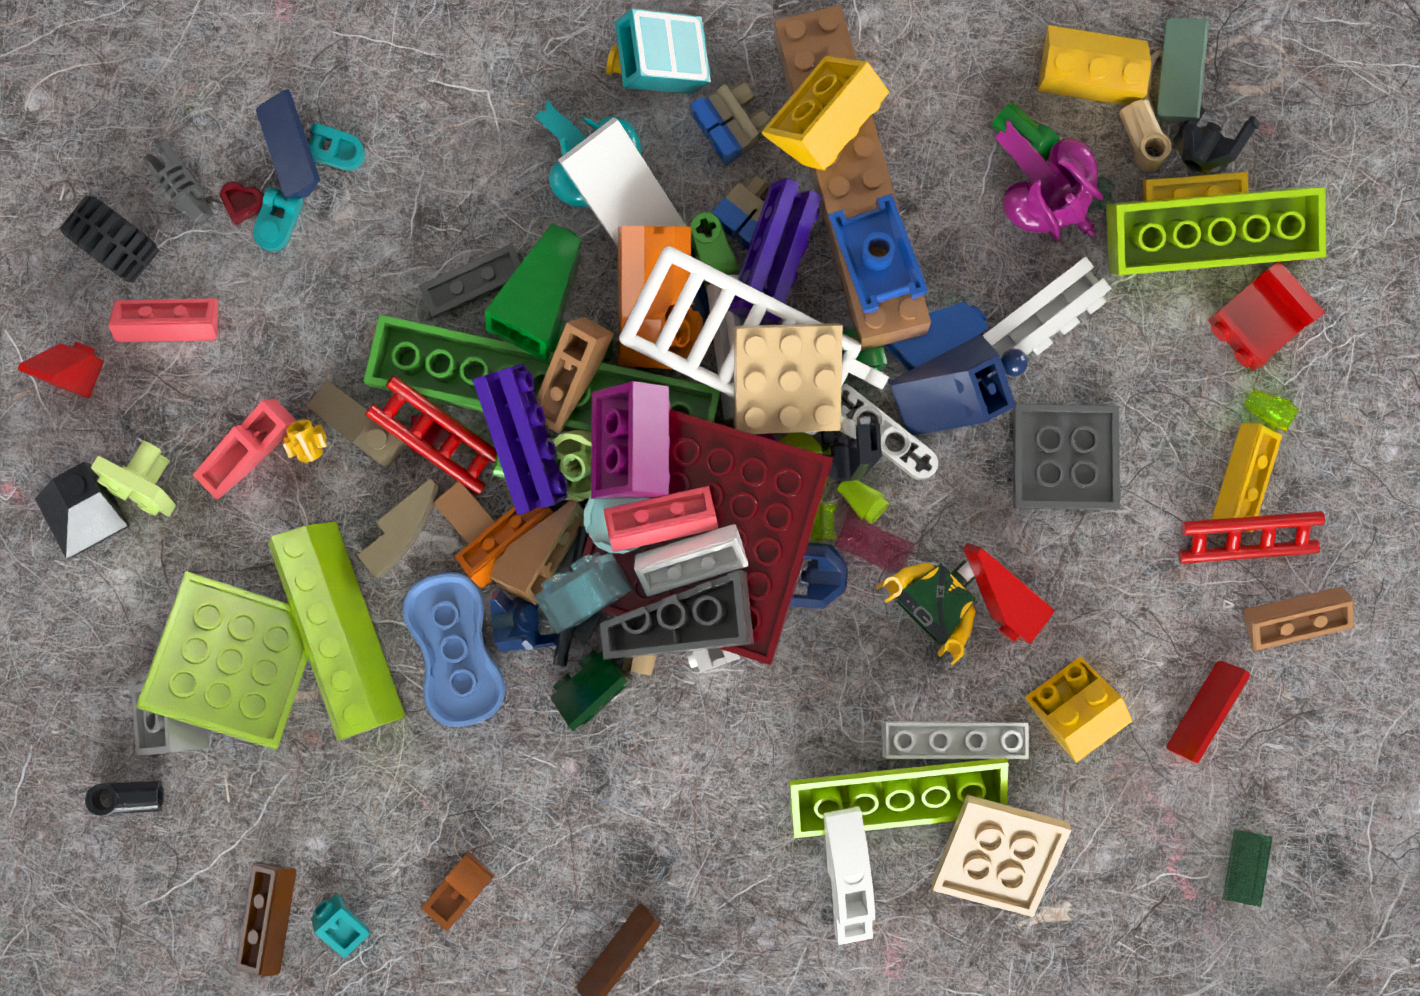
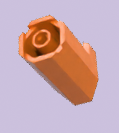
M618 226V366L673 369L623 345L619 340V336L662 250L666 246H671L691 256V227ZM673 263L671 264L636 335L654 344L656 343L691 274L690 272ZM689 307L668 351L687 359L703 328V318L699 311H693Z

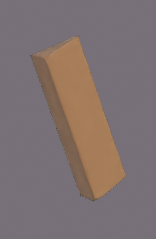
M1337 587L1244 609L1243 617L1251 648L1253 651H1258L1354 628L1353 597L1343 587Z

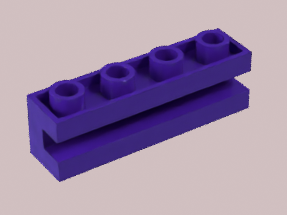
M790 178L771 183L737 279L786 305L787 303L785 302L789 290L794 286L798 278V272L796 271L798 264L809 246L808 235L811 227L819 217L820 209L818 207L822 198L820 194L812 190L803 193L798 191L799 183ZM735 295L728 311L746 319L753 304ZM766 311L759 325L778 324L782 318Z
M525 364L515 365L473 379L517 515L530 512L539 507L544 508L555 505L568 498L567 480L559 470L556 461V447L552 439L548 437L544 425L545 413L537 403L533 391L534 380L531 373L526 370Z

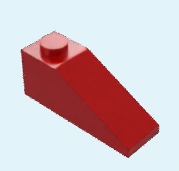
M74 342L73 347L59 343L19 363L17 370L60 389L90 399L104 360L94 356L95 349L84 344Z
M966 543L963 550L990 617L1000 625L998 631L1014 643L1019 639L1031 644L1055 610L982 547Z

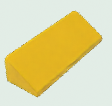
M1241 423L1212 519L1259 515L1283 435L1260 423Z

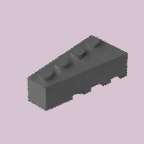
M736 570L721 578L697 585L695 588L671 595L656 603L601 622L603 660H618L754 644L746 572Z

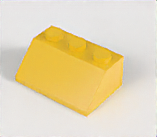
M1048 25L1037 92L1128 106L1130 103L1141 99L1143 100L1147 95L1152 62L1148 41Z
M825 56L762 130V134L802 165L825 170L835 162L838 153L848 141L858 134L859 128L868 117L879 109L881 102L888 95L889 91L867 61Z

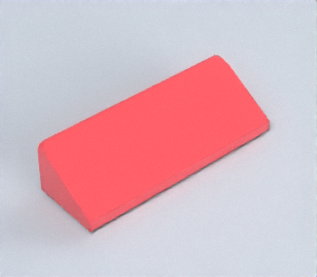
M217 298L115 300L108 326L116 342L213 341L217 339L218 300Z
M709 486L603 509L613 552L718 528Z

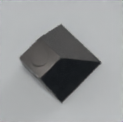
M82 462L54 477L35 498L60 549L68 560L130 527L114 495L107 491V487L97 482L99 476L91 469L92 464Z

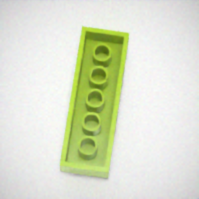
M1305 186L1106 204L1108 272L1116 275L1326 257L1325 187Z

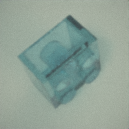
M599 552L591 556L588 554L571 565L573 572L567 571L561 575L558 573L541 584L544 590L534 597L557 634L577 626L634 590L612 553L600 556Z

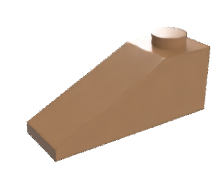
M586 317L566 323L536 397L537 403L545 413L544 425L557 433L561 432L598 371L614 335L613 332Z
M570 500L507 547L504 554L496 560L493 572L490 575L502 590L534 605L538 603L576 538L579 526L584 524V510L579 503Z

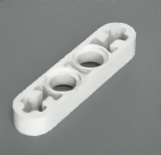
M847 384L842 385L841 394L843 392L848 394L847 403L852 407L856 405L857 401L863 405L856 410L852 420L857 422V417L864 412H871L876 416L877 423L880 424L881 451L884 456L916 480L928 479L936 472L938 459L931 449ZM841 405V415H848L851 410ZM897 433L903 437L904 447L901 451L892 452L888 450L885 445V439L889 434ZM911 444L917 448L912 452L914 456L919 459L923 456L929 458L927 462L928 467H930L929 472L925 469L917 472L914 469L917 463L910 457L907 458L906 462L900 459L908 452Z

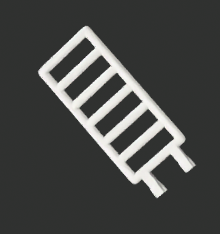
M666 246L662 250L619 336V340L623 345L734 398V382L730 381L734 374V343L718 374L699 365L735 295L753 304L743 326L759 325L766 311L784 319L782 325L823 323L671 246ZM673 263L691 274L654 344L636 334ZM703 280H706L722 288L694 346L687 359L668 351ZM842 333V349L845 351L842 355L841 387L848 373H851L883 389L889 377L856 360L861 351L860 342ZM841 415V432L856 439L855 425L857 422ZM805 432V433H807V434H809V435H814V434H816L817 432Z

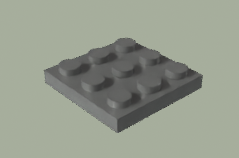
M1016 404V407L1013 408V508L1120 509L1119 406Z

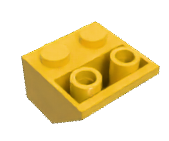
M1081 656L1025 696L1027 702L1054 739L1076 763L1133 721L1122 697Z

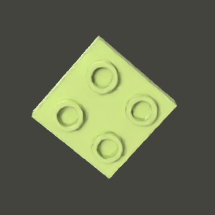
M144 440L141 442L127 467L122 466L121 468L100 456L96 458L91 466V469L99 476L97 482L107 487L109 493L124 501L129 496L131 500L138 503L137 507L153 516L160 512L170 517L176 507V504L160 487L155 485L170 461L161 455L162 451L149 442Z

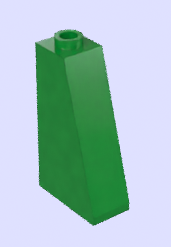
M551 223L486 308V330L547 361L550 357L581 260V238L573 231L563 229Z

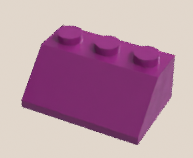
M632 381L592 392L591 499L651 498L669 494V386Z

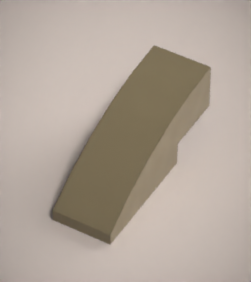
M432 478L376 521L384 534L357 555L374 577L381 579L413 546L425 527L434 508L433 502L437 499L440 486Z

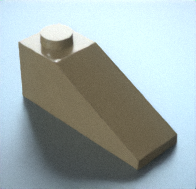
M329 380L323 384L306 406L388 469L407 445L365 415L366 408Z

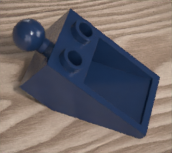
M980 334L888 383L905 428L913 436L985 423L1016 407L1006 374L1009 376L1023 374L1028 367V357L1022 350L1013 348L1005 351L1000 358L998 352Z

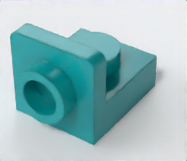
M335 894L330 900L322 901L316 907L311 917L314 933L344 959L371 934L369 927L344 906L343 899L338 894Z

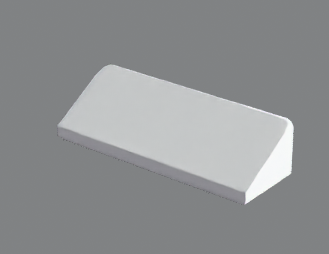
M732 524L639 553L635 556L634 569L647 597L747 567L748 561L736 525Z

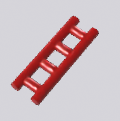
M392 375L385 386L394 392L383 409H380L375 404H371L365 415L479 495L485 488L486 483L481 481L478 476L489 461L494 464L497 455L495 447L398 377ZM405 401L422 412L411 430L393 418ZM434 421L450 432V435L439 450L422 439ZM462 441L478 452L467 469H464L450 459Z
M1315 511L1182 522V534L1193 536L1191 549L1179 550V563L1187 564L1319 553V541L1309 540L1311 526L1324 525V512ZM1296 527L1293 542L1275 543L1277 528ZM1262 529L1260 544L1240 546L1242 531ZM1227 532L1225 547L1206 548L1207 534Z

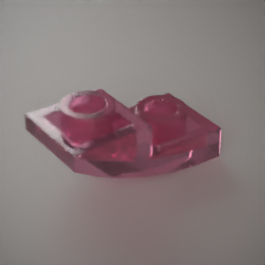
M847 515L834 547L896 574L906 567L914 548V543L885 532L880 527Z

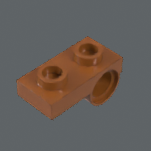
M468 852L451 870L421 909L443 929L448 931L493 879L495 874Z

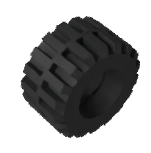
M86 195L60 226V230L65 237L126 282L134 283L159 252L154 241L93 196Z

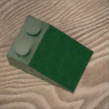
M592 650L579 662L582 669L577 674L571 677L567 673L553 686L556 693L550 698L572 731L582 728L633 681L615 660H603V650L600 653Z

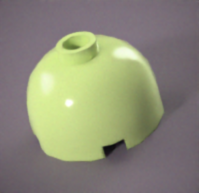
M578 429L562 433L555 439H552L556 447V461L558 459L561 460L559 470L567 480L568 498L565 500L583 501L591 497L592 432Z

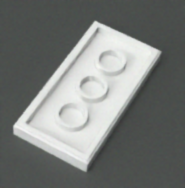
M613 117L558 159L617 248L618 226H686L616 118Z

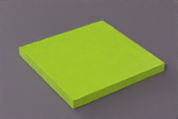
M185 571L136 708L277 750L308 660L290 604Z

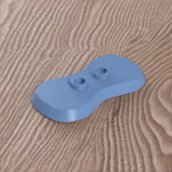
M458 572L437 573L417 581L405 594L402 612L404 622L420 646L425 661L423 686L425 705L436 721L445 726L463 727L482 722L499 710L505 696L503 675L489 655L483 640L484 601L482 593L470 577Z

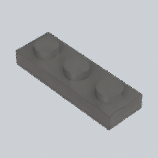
M509 244L418 287L432 317L436 319L502 289L521 262L513 244Z

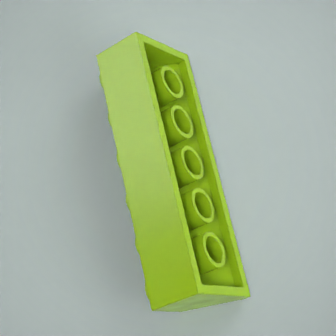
M328 522L305 525L271 536L268 545L337 741L406 717L337 523Z
M1007 758L790 780L788 782L794 838L825 835L824 813L858 806L861 810L864 830L866 831L956 821L967 795L1007 805Z

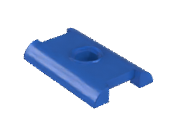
M892 194L877 198V209L847 219L844 210L828 214L864 313L877 312L879 308L878 303L905 294H909L911 300L928 291ZM881 247L887 254L883 257H875L870 254L869 249Z

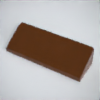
M253 863L236 970L260 977L273 976L280 973L295 884V868Z
M640 903L578 983L577 990L581 996H607L658 929L661 918L644 904Z

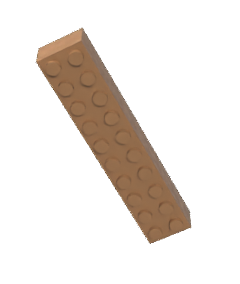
M841 5L775 20L774 41L790 97L825 56L857 60ZM871 114L859 128L858 134L848 141L838 153L837 159L825 170L809 167L816 193L822 196L819 205L856 340L861 344V351L927 335L931 324L924 295L911 300L910 295L905 294L878 303L879 308L877 312H863L828 216L830 213L844 210L847 219L877 209V198L889 194L893 195L899 211ZM881 247L869 249L870 254L875 257H883L887 254Z

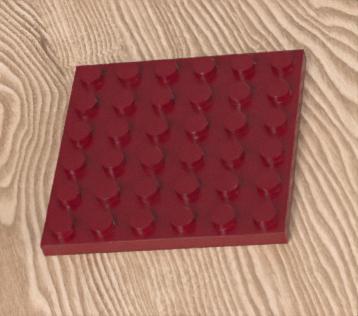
M670 409L669 494L709 486L717 518V529L732 524L736 525L748 561L747 567L737 570L745 571L747 575L754 644L718 649L772 665L834 458ZM706 532L644 545L625 554L609 553L598 548L588 535L570 601L620 616L640 607L661 601L663 598L695 588L697 585L721 578L731 572L647 597L634 569L635 556L639 553Z

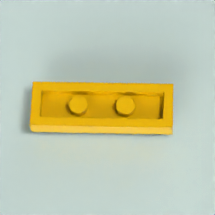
M1248 172L1142 180L1143 201L1249 191Z

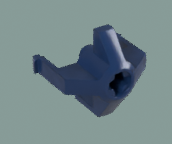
M809 543L804 559L812 560L808 561L807 570H802L801 585L806 586L808 589L807 596L793 595L790 606L824 609L846 591L848 565L832 544Z
M560 583L547 585L536 605L519 597L511 601L501 589L495 590L490 598L493 639L497 648L503 652L526 649L528 651L535 648L556 646L558 633L541 635L536 630L538 625L537 609L544 598L564 596L567 591Z

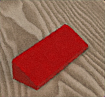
M1217 661L1166 746L1167 750L1186 762L1199 763L1251 676L1250 672L1224 661Z

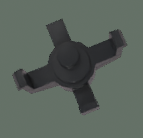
M1201 105L1199 119L1185 121L1173 141L1183 163L1190 169L1199 173L1224 171L1229 163L1237 159L1254 130L1259 128L1260 123L1255 116H1250L1235 139L1226 138L1220 133L1221 127L1213 122H1208L1203 127L1197 126L1205 112Z
M870 416L857 417V424L855 425L856 440L849 439V435H835V431H821L823 455L834 458L829 473L830 478L836 481L859 480L882 457L880 424L871 423Z

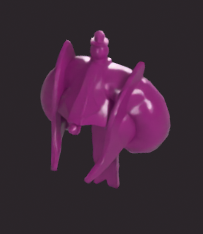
M1006 120L1005 133L1000 130L994 138L1017 161V165L1021 167L1030 179V182H1017L1005 191L1002 197V208L1006 217L1015 226L1025 231L1049 232L1055 243L1060 240V229L1072 223L1076 224L1079 230L1083 231L1084 235L1088 234L1090 237H1093L1095 235V226L1091 224L1090 219L1086 218L1088 207L1093 197L1100 201L1104 200V197L1096 189L1098 165L1090 148L1083 141L1069 137L1055 143L1049 151V164H1047L1044 158L1030 145L1028 140L1017 132L1012 126L1011 121Z

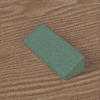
M1171 18L1166 20L1157 116L1167 123L1197 120L1200 117L1209 21L1207 19Z

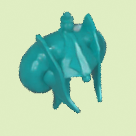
M550 100L546 101V112L540 110L535 115V118L559 138L562 156L587 138L568 118L561 115L552 106ZM610 116L601 119L598 123L587 117L582 119L595 132L613 117L616 118L642 156L639 136L633 126L625 119ZM560 162L555 163L548 176L550 188L555 196L573 207L590 208Z

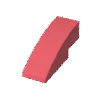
M275 398L262 400L241 425L234 426L194 472L193 476L215 499L221 498L270 454L283 440V435H287V427L297 420Z

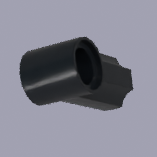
M161 780L101 783L94 785L88 790L85 804L89 812L98 816L160 812L164 802V788ZM104 789L110 791L113 796V802L109 808L104 807L100 802V794Z

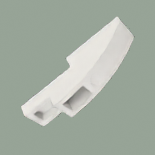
M858 806L824 813L827 870L832 884L836 940L838 945L871 939L873 938L872 920H875V906L868 847L861 810Z

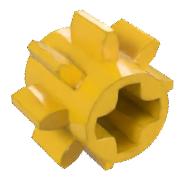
M304 419L292 423L286 429L287 435H283L285 442L282 445L288 458L297 455L298 460L302 463L318 459L324 452L323 448L327 447L325 441L327 436L322 425L319 424L313 427L310 420Z

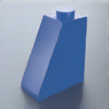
M964 301L929 313L931 324L927 335L884 346L908 371H911L968 340L983 334L989 326L985 323L987 319L984 313L975 305L970 307Z

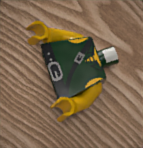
M963 560L952 572L942 564L933 566L926 562L907 566L892 577H888L876 585L877 590L881 587L888 589L889 597L884 600L886 603L894 600L938 645H943L937 652L938 656L941 657L945 651L950 652L953 656V661L950 664L954 665L964 655V646L971 635L976 613L972 605L976 598L966 589L975 579L967 561Z

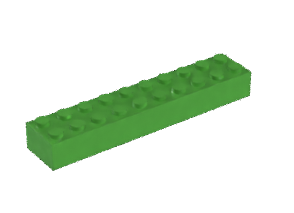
M379 315L363 382L371 389L394 393L385 385L390 377L395 375L431 402L484 413L473 379L524 363L526 370L533 377V391L535 397H537L555 352H551L547 361H544L509 342ZM602 363L562 430L569 432L580 429L592 432V392L632 381L669 386L670 409L715 422L721 392L703 384Z

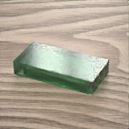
M1234 829L1222 899L1261 907L1273 837Z

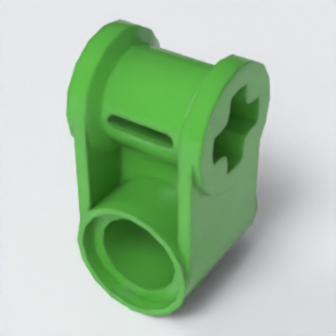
M708 212L695 216L691 223V243L696 259L727 275L737 273L738 267L733 251L727 242L718 217ZM701 225H705L707 230L712 229L710 237L706 238L704 233H699Z

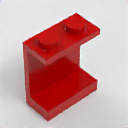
M1276 262L1207 321L1212 325L1211 330L1213 334L1222 342L1226 341L1235 351L1234 356L1236 360L1245 368L1249 367L1254 371L1266 364L1268 358L1302 329L1320 318L1325 312L1282 263Z

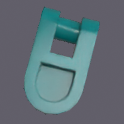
M312 124L309 132L312 135L309 148L314 162H321L346 171L356 170L362 166L365 161L366 151L357 137L322 124ZM325 141H331L328 151L322 150Z
M273 187L267 188L263 197V205L253 228L254 240L262 249L276 252L287 245L302 210L303 198L288 199L281 194V190ZM277 207L285 210L282 219L274 216Z

